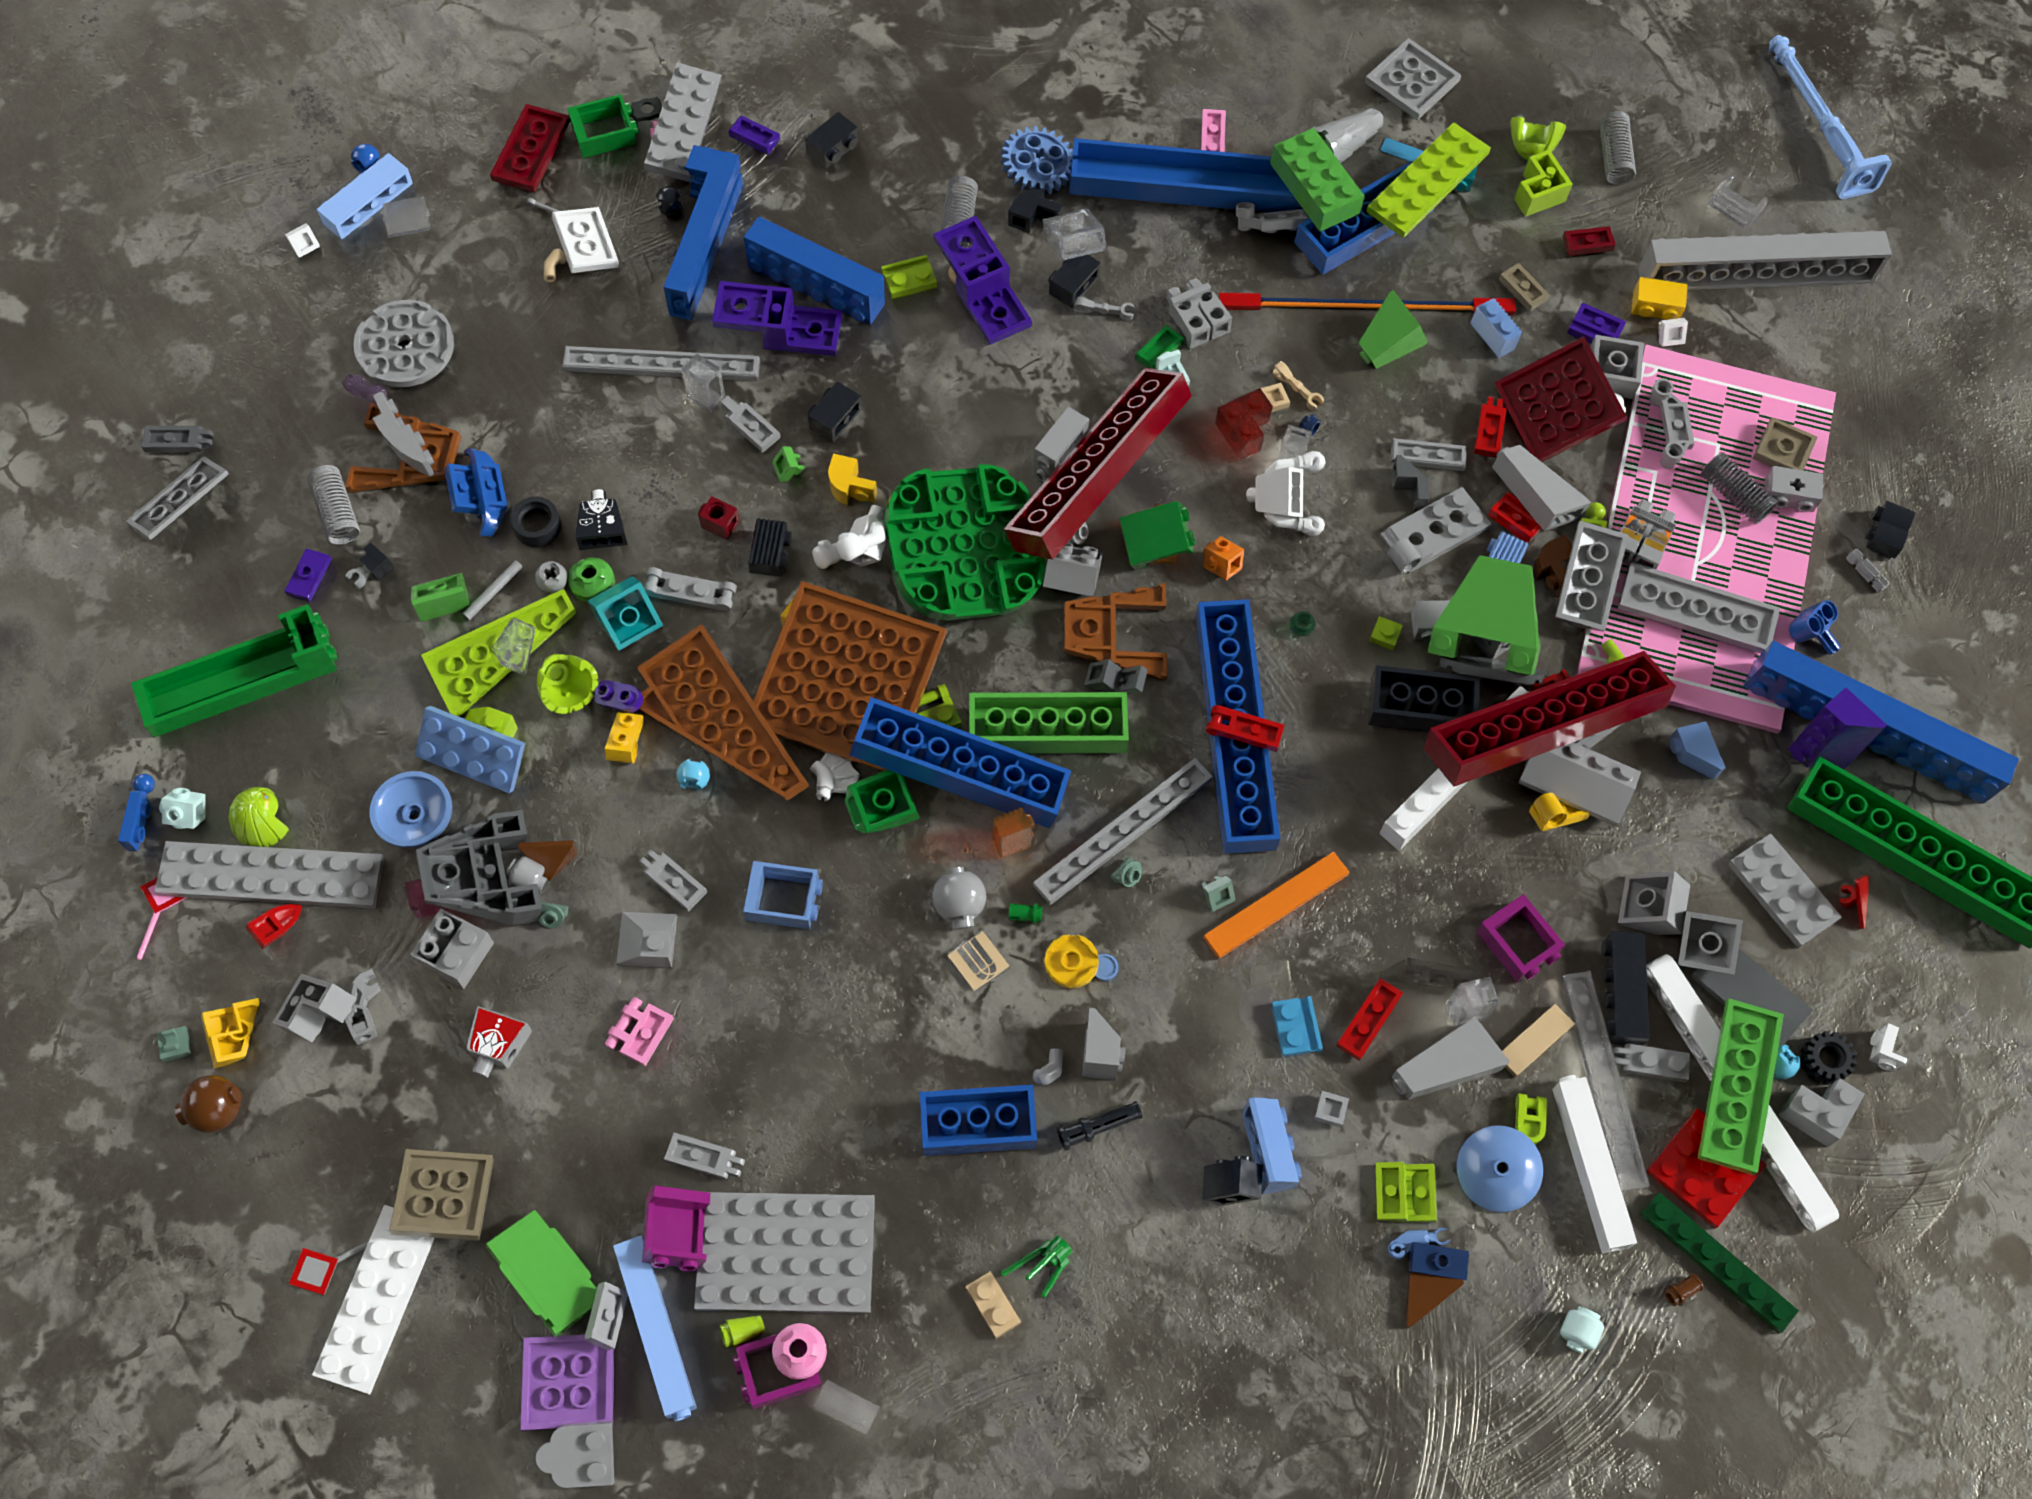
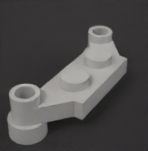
M1242 202L1236 205L1238 229L1241 231H1249L1252 228L1260 229L1266 233H1275L1282 229L1297 231L1299 224L1310 219L1303 209L1256 214L1253 203Z
M1661 378L1654 383L1649 400L1652 405L1660 407L1666 439V447L1662 452L1663 457L1660 463L1663 468L1672 469L1676 463L1681 461L1685 451L1693 448L1694 438L1687 402H1681L1672 394L1674 386L1671 381Z

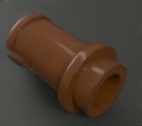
M1692 1273L1676 1285H1668L1664 1294L1672 1306H1683L1685 1300L1702 1291L1704 1285L1701 1279Z

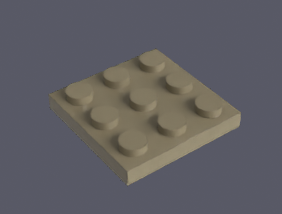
M406 1149L390 1225V1234L480 1240L494 1162L493 1155Z

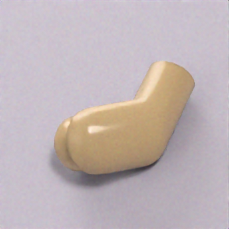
M554 249L544 261V280L547 282H554L556 280V266L558 262L565 264V261H567L565 253L561 249Z

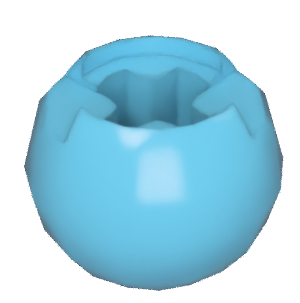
M687 759L679 765L676 772L677 782L684 789L688 787L699 791L707 785L710 779L709 768L702 761L699 763Z
M1779 1044L1774 1071V1078L1786 1080L1793 1077L1800 1068L1799 1056L1796 1057L1788 1049L1789 1046Z

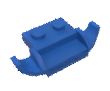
M467 448L464 450V455L470 456L471 463L469 466L448 463L444 469L452 511L476 514L478 519H482V526L479 531L480 536L492 537L504 518L505 509L507 508L500 466L495 464L486 452Z

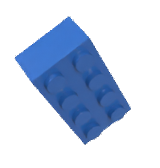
M1033 1085L920 1092L923 1156L1036 1149L1037 1147Z

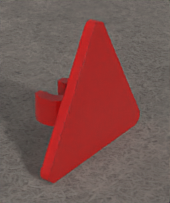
M1863 875L1855 879V889L1851 885L1841 886L1842 893H1849L1851 896L1847 899L1841 898L1839 902L1842 907L1846 908L1857 904L1860 929H1865L1869 875Z

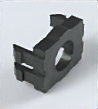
M658 97L632 102L630 105L632 118L635 120L637 127V122L659 118L662 110L661 101ZM646 104L654 107L650 113H644L640 109Z

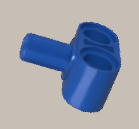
M1825 600L1806 608L1789 625L1790 635L1797 642H1804L1816 637L1830 655L1841 648L1829 631L1831 625L1838 618V609L1830 600Z

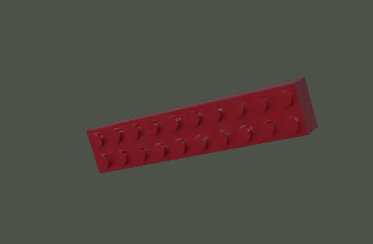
M1144 368L1004 528L1015 552L1051 560L1059 554L1067 542L1192 397L1183 373Z
M1642 651L1430 728L1424 750L1452 786L1455 787L1666 708L1676 685L1648 654Z

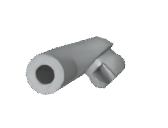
M1050 1049L1049 1063L1041 1069H1036L1033 1073V1080L1036 1084L1048 1085L1060 1077L1062 1073L1063 1050Z

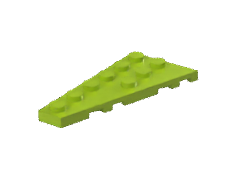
M564 589L421 654L450 714L460 717L576 614Z

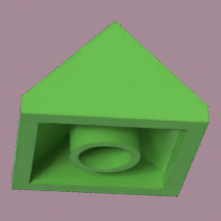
M462 573L415 585L411 588V602L421 622L465 610L471 605Z

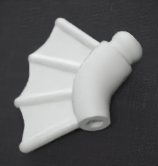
M828 753L823 756L821 761L814 762L810 768L817 777L816 796L819 800H821V797H824L825 801L829 800L833 792L846 794L847 787L858 782L860 773L852 767L851 761Z

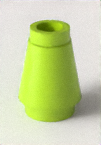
M760 1315L725 1320L726 1323L719 1325L725 1348L731 1346L736 1348L760 1333L765 1332Z

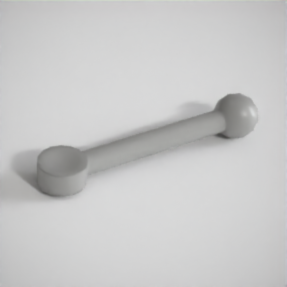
M528 198L526 202L532 207L536 206L549 212L559 211L532 198Z

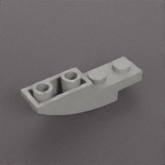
M382 391L373 395L382 413L373 417V420L391 449L412 468L428 476L434 475L431 467L434 464V460L428 449L423 451L421 446L426 444L420 432L414 433L410 424L405 425L401 417L396 418L395 413L399 411L392 398L387 400Z

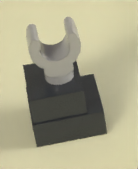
M371 542L363 549L366 553L360 559L363 566L352 569L346 574L349 581L359 577L354 583L358 589L365 585L370 573L379 581L394 568L390 560Z

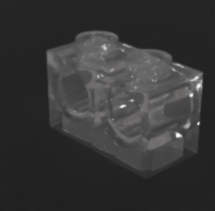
M1491 977L1458 984L1447 1000L1446 1009L1448 1016L1454 1019L1455 1026L1463 1025L1474 1017L1478 1021L1487 1019L1499 1004Z

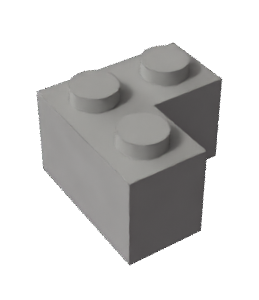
M301 973L272 1023L297 1038L313 1043L315 1037L320 1033L326 1018L343 1023L350 1014L357 998L333 983Z
M1840 1078L1827 1087L1822 1097L1801 1085L1790 1093L1778 1116L1829 1147L1841 1139L1865 1094Z

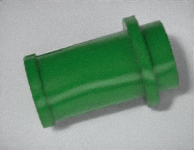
M1010 903L1008 920L1033 922V925H1036V922L1041 923L1043 907L1038 906V903H1035L1034 906Z

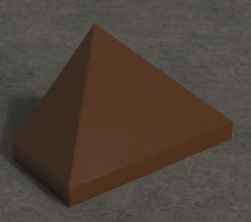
M573 840L518 843L522 856L544 866L545 872L543 876L549 881L577 856V848Z

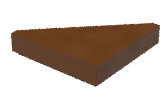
M1410 1272L1408 1277L1405 1328H1411L1460 1288L1464 1284V1280Z

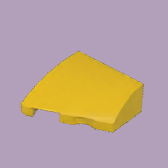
M259 998L233 1003L231 1007L201 1014L214 1068L232 1064L246 1057L250 1035L253 1031L254 1020L260 1003Z

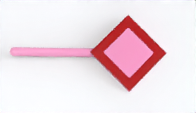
M157 878L140 886L154 913L139 949L138 960L143 958L160 912L187 898L157 895L154 892Z

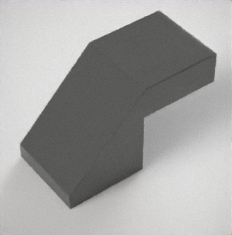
M1396 455L1392 466L1393 489L1413 490L1414 511H1419L1426 507L1429 499L1427 477L1402 455Z
M1109 659L1091 662L1084 686L1104 692H1127V695L1142 693L1148 670L1142 665L1122 669Z

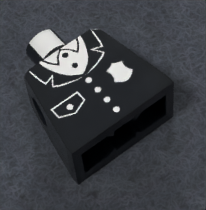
M604 490L592 491L591 501H584L579 504L575 534L579 550L628 545L616 499H607L606 491Z

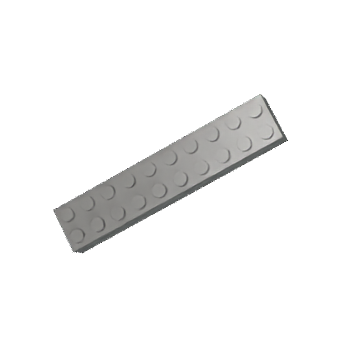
M1873 230L1866 232L1846 231L1843 233L1822 232L1790 235L1659 238L1651 240L1638 267L1640 277L1687 284V290L1874 283L1892 253L1886 231Z

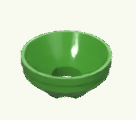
M590 557L579 560L571 567L568 573V586L571 593L579 600L588 602V600L608 590L615 584L612 568L607 562L599 558ZM587 568H594L597 571L596 575L589 579L584 578L582 572Z

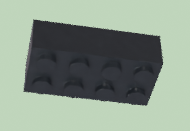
M1376 665L1370 682L1368 725L1429 732L1432 727L1479 711L1480 677Z

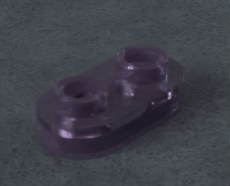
M348 374L342 381L343 387L349 393L369 404L374 403L378 407L373 395L381 391L386 399L389 400L388 392L378 384L374 386L368 383L359 374Z

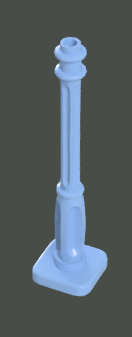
M1781 35L1773 37L1769 42V52L1775 54L1776 63L1782 64L1818 119L1821 132L1824 133L1833 152L1846 169L1836 188L1838 197L1840 199H1847L1874 192L1880 187L1892 164L1891 160L1887 155L1863 158L1857 145L1840 123L1839 118L1832 115L1795 58V48L1788 46L1789 39Z

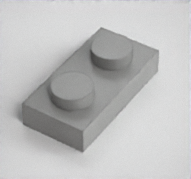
M608 1282L598 1284L584 1340L606 1350L615 1348L628 1297L627 1291Z

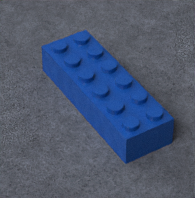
M1410 162L1361 189L1365 197L1360 214L1319 232L1311 219L1298 225L1294 243L1322 275L1395 234L1393 230L1366 211L1368 205L1411 164Z
M759 216L744 235L747 264L753 271L766 274L776 282H782L797 292H803L814 300L822 301L832 306L835 310H842V312L851 315L855 320L869 325L872 324L884 307L883 275Z

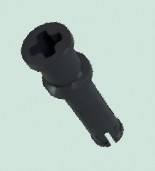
M1134 1101L1131 1104L1089 1120L1082 1117L1077 1123L1064 1128L1059 1126L1056 1127L1063 1149L1067 1151L1070 1150L1072 1145L1083 1141L1091 1142L1094 1139V1135L1133 1120L1141 1119L1143 1115L1138 1102Z

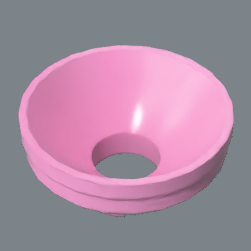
M803 1323L792 1324L784 1328L777 1335L772 1348L773 1360L778 1370L784 1376L796 1380L806 1379L816 1374L823 1366L827 1354L826 1343L821 1333L815 1327ZM796 1340H802L807 1344V1352L800 1358L793 1357L789 1352L790 1345Z

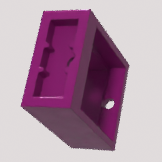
M1524 894L1483 921L1476 930L1516 982H1519L1524 977L1527 980L1532 979L1541 971L1539 967L1545 963L1548 966L1555 963L1562 957L1560 951L1565 946L1563 941ZM1519 914L1524 916L1549 947V949L1526 965L1521 962L1496 931Z
M778 1334L736 1347L738 1356L733 1357L734 1365L738 1375L743 1373L746 1385L741 1386L745 1404L751 1402L754 1410L822 1388L819 1372H817L805 1381L759 1396L757 1395L747 1355L773 1347ZM796 1340L802 1357L807 1352V1344L802 1340Z

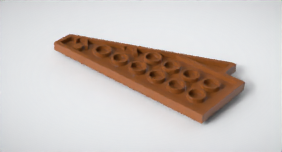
M702 624L637 667L649 686L641 692L643 703L638 710L787 801L810 786Z

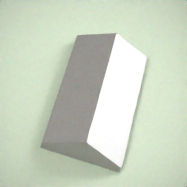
M203 456L126 520V522L146 541H149L229 473Z
M1583 521L1578 522L1555 614L1556 619L1578 628L1605 631L1628 534Z

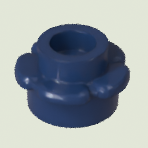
M1315 414L1306 415L1301 420L1299 428L1302 431V436L1307 435L1311 438L1317 433L1321 420L1317 419Z

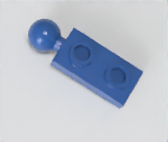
M139 774L132 782L134 791H130L118 842L127 851L138 852L140 843L145 838L144 826L146 818L151 814V803L146 796L155 788V781L148 774Z

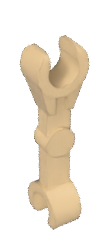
M1280 361L1275 365L1273 375L1277 379L1289 383L1295 392L1301 394L1307 400L1306 406L1309 410L1315 411L1317 409V405L1312 402L1313 400L1317 401L1320 405L1323 404V396L1319 393L1308 391L1301 381L1293 377V374L1284 362Z

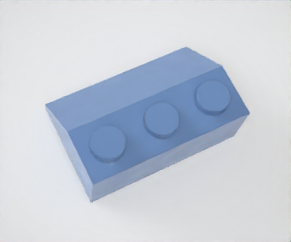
M1249 1098L1242 1111V1116L1254 1162L1263 1164L1262 1195L1296 1188L1299 1179L1302 1178L1299 1163L1293 1160L1291 1152L1294 1151L1293 1138L1291 1134L1287 1135L1284 1124H1287L1285 1108L1280 1107L1278 1099Z

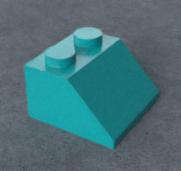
M633 576L588 600L596 618L618 651L663 626L641 582Z

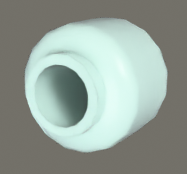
M1578 1306L1577 1310L1568 1311L1560 1330L1561 1336L1567 1340L1566 1346L1582 1354L1584 1349H1596L1604 1330V1325L1600 1321L1601 1316Z

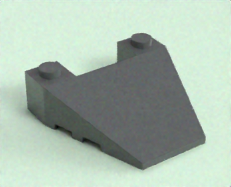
M523 811L495 813L476 825L471 824L463 828V831L450 837L447 835L417 849L416 857L425 903L509 925L537 922L542 912L537 884L508 888L501 851L517 849L519 842H526L527 831Z

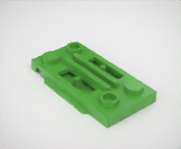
M536 1210L486 1243V1248L500 1265V1271L533 1314L541 1318L555 1338L592 1311L597 1288L590 1280L591 1273L555 1228L550 1229Z

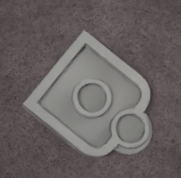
M612 1421L560 1425L553 1432L550 1442L543 1444L536 1453L537 1466L543 1472L551 1473L553 1481L563 1488L613 1485L615 1480Z

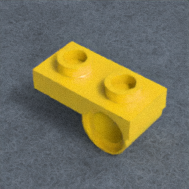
M617 712L605 746L606 760L634 764L637 756V741L644 723L643 715Z
M1545 793L1538 797L1529 810L1541 831L1587 820L1590 814L1558 801L1554 793Z

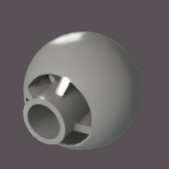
M963 867L947 869L948 874L942 875L934 885L932 892L934 908L943 919L952 922L953 929L974 926L973 919L982 912L986 903L984 884L974 873L970 871L964 872Z

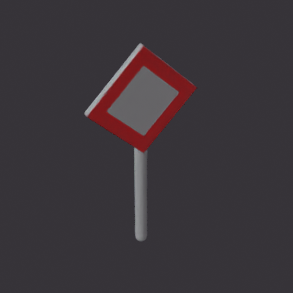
M369 1241L336 1258L303 1248L289 1284L325 1295L337 1263L366 1249Z

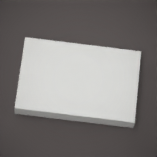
M599 207L552 212V220L571 273L618 268L619 261Z

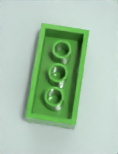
M1315 128L1274 145L1270 162L1271 166L1319 232L1360 214L1365 197Z

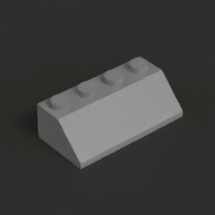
M1572 742L1527 759L1518 783L1542 794L1554 793L1558 801L1580 811L1590 813L1589 815L1618 827L1636 789L1641 771Z

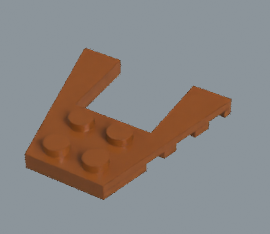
M374 403L369 404L364 425L367 429L379 430L373 417L382 413ZM395 413L396 418L401 417L405 425L410 424L414 433L420 432L426 444L421 447L423 451L428 449L434 460V464L431 465L434 475L428 476L403 460L399 470L351 466L345 489L348 493L446 480L444 469L448 463H455L461 441L459 431L434 423L428 424L413 416L407 417Z
M1161 583L1156 587L1146 588L1145 586L1135 588L1134 591L1124 593L1119 591L1110 593L1109 596L1098 598L1093 596L1064 603V653L1095 662L1109 659L1122 669L1142 665L1148 670L1146 676L1167 680V653L1116 651V608L1165 610L1166 583Z

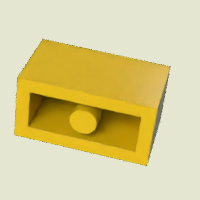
M1640 277L1633 290L1631 314L1664 320L1681 318L1686 309L1687 284Z

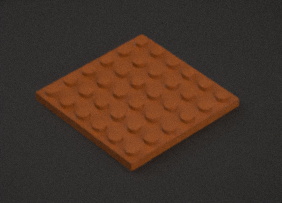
M801 581L754 698V703L776 736L881 772L888 769L849 756L870 697L916 713L947 634V629Z

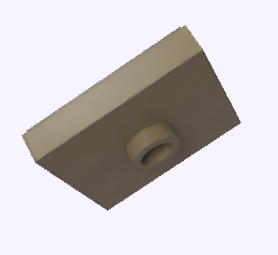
M1771 417L1752 459L1771 467L1778 466L1804 470L1818 437Z

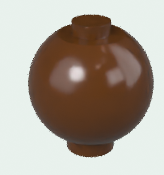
M217 1075L200 1077L191 1082L184 1090L180 1103L175 1106L176 1118L180 1124H188L200 1132L212 1133L223 1130L236 1119L242 1100L241 1091L224 1077Z

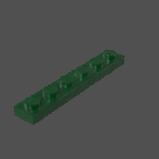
M1660 1192L1652 1198L1639 1214L1778 1334L1786 1329L1799 1312L1797 1308Z

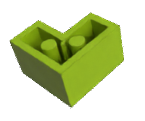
M1550 149L1529 157L1523 173L1526 180L1520 182L1514 200L1525 217L1566 202L1573 184Z

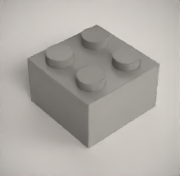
M1595 335L1590 348L1614 393L1621 395L1622 398L1633 399L1641 384L1644 343Z

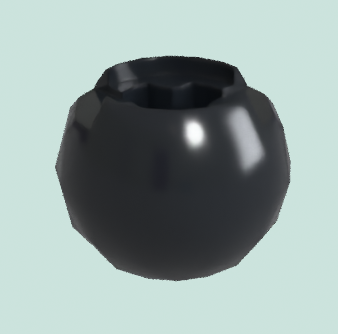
M665 186L656 193L658 202L661 201V206H659L661 214L675 216L682 211L683 206L681 201L678 202L680 193L677 188Z

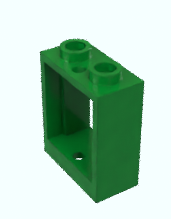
M621 94L567 108L583 158L637 144L635 135L639 134L635 120H630L632 111L629 102L624 103ZM621 115L625 129L587 138L583 127L584 124Z

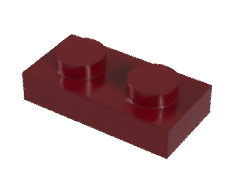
M1610 226L1565 231L1562 236L1568 256L1614 251L1616 246Z

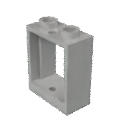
M1068 406L1036 446L1033 475L1039 481L1044 483L1088 433L1089 418Z

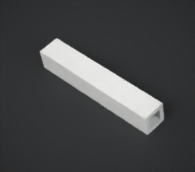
M1576 1075L1560 1078V1082L1552 1090L1601 1252L1605 1254L1629 1249L1637 1244V1240L1586 1077L1576 1079Z

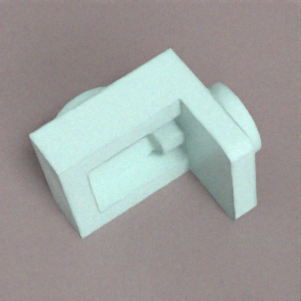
M1179 350L1165 352L1157 357L1155 369L1183 373L1189 386L1190 379L1180 362L1181 353Z

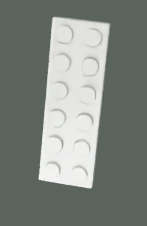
M384 1205L312 1374L317 1378L369 1395L372 1392L435 1239L434 1237L391 1235L390 1225L394 1208Z

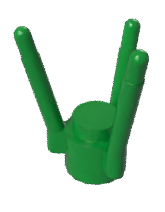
M1056 1236L1052 1241L1047 1239L1040 1247L1003 1270L1000 1275L1002 1277L1008 1275L1044 1252L1042 1254L1044 1258L1025 1276V1279L1029 1281L1048 1263L1053 1267L1058 1264L1041 1293V1296L1045 1298L1062 1270L1070 1263L1067 1257L1073 1251L1064 1239Z

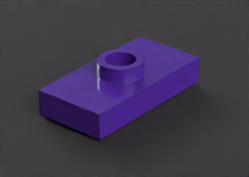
M742 115L739 116L728 131L730 137L767 155L770 154L780 140L779 133Z
M306 548L285 589L286 595L311 602L332 560L330 555Z

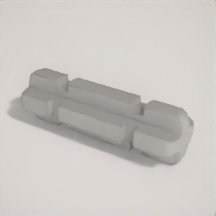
M1858 549L1851 551L1846 557L1847 561L1852 566L1854 564L1857 566L1855 569L1868 583H1873L1871 586L1877 592L1886 589L1889 581L1884 576L1880 577V572L1867 558L1865 560L1862 558L1864 555Z

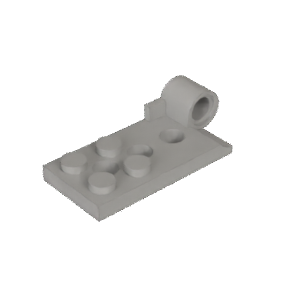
M1461 487L1391 525L1380 534V537L1389 547L1387 551L1388 556L1401 573L1404 574L1413 572L1490 529L1491 523L1465 489ZM1458 515L1462 522H1453L1449 516ZM1437 526L1442 530V533L1434 534L1430 531L1429 527ZM1417 537L1421 540L1422 544L1414 545L1409 541V538Z

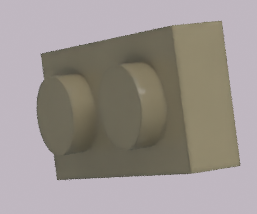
M1519 263L1501 273L1499 277L1503 285L1529 312L1548 301L1550 295Z

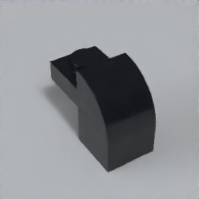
M1029 189L1023 191L1014 199L1008 211V226L1030 233L1036 220L1059 227L1062 221L1063 205L1044 199L1045 190Z

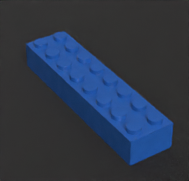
M870 697L849 755L1049 829L1058 815L1071 773L1069 769Z

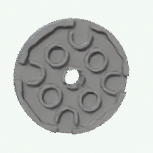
M399 300L384 304L373 310V315L365 322L362 321L358 326L353 346L361 369L371 379L386 386L410 387L423 384L444 369L453 353L454 336L446 317L431 308L430 304L416 300ZM409 340L410 343L404 349L398 346L401 341Z

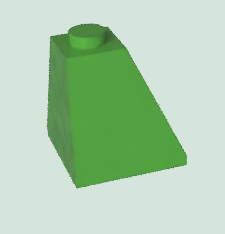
M1394 290L1388 294L1359 341V345L1363 350L1359 354L1367 365L1372 363L1376 369L1428 343L1420 324Z

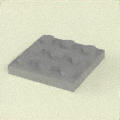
M1408 38L1366 76L1365 83L1418 120L1460 81L1461 74Z

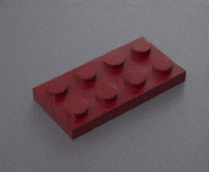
M525 104L490 173L491 181L535 193L569 126V115Z

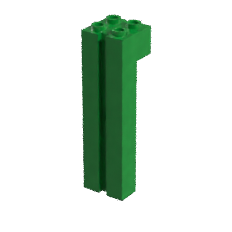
M309 604L284 612L278 615L280 622L284 626L283 628L132 682V689L144 727L154 738L336 671L337 667L334 661L338 659L334 646L330 644V633L326 624H323L318 611L313 613Z

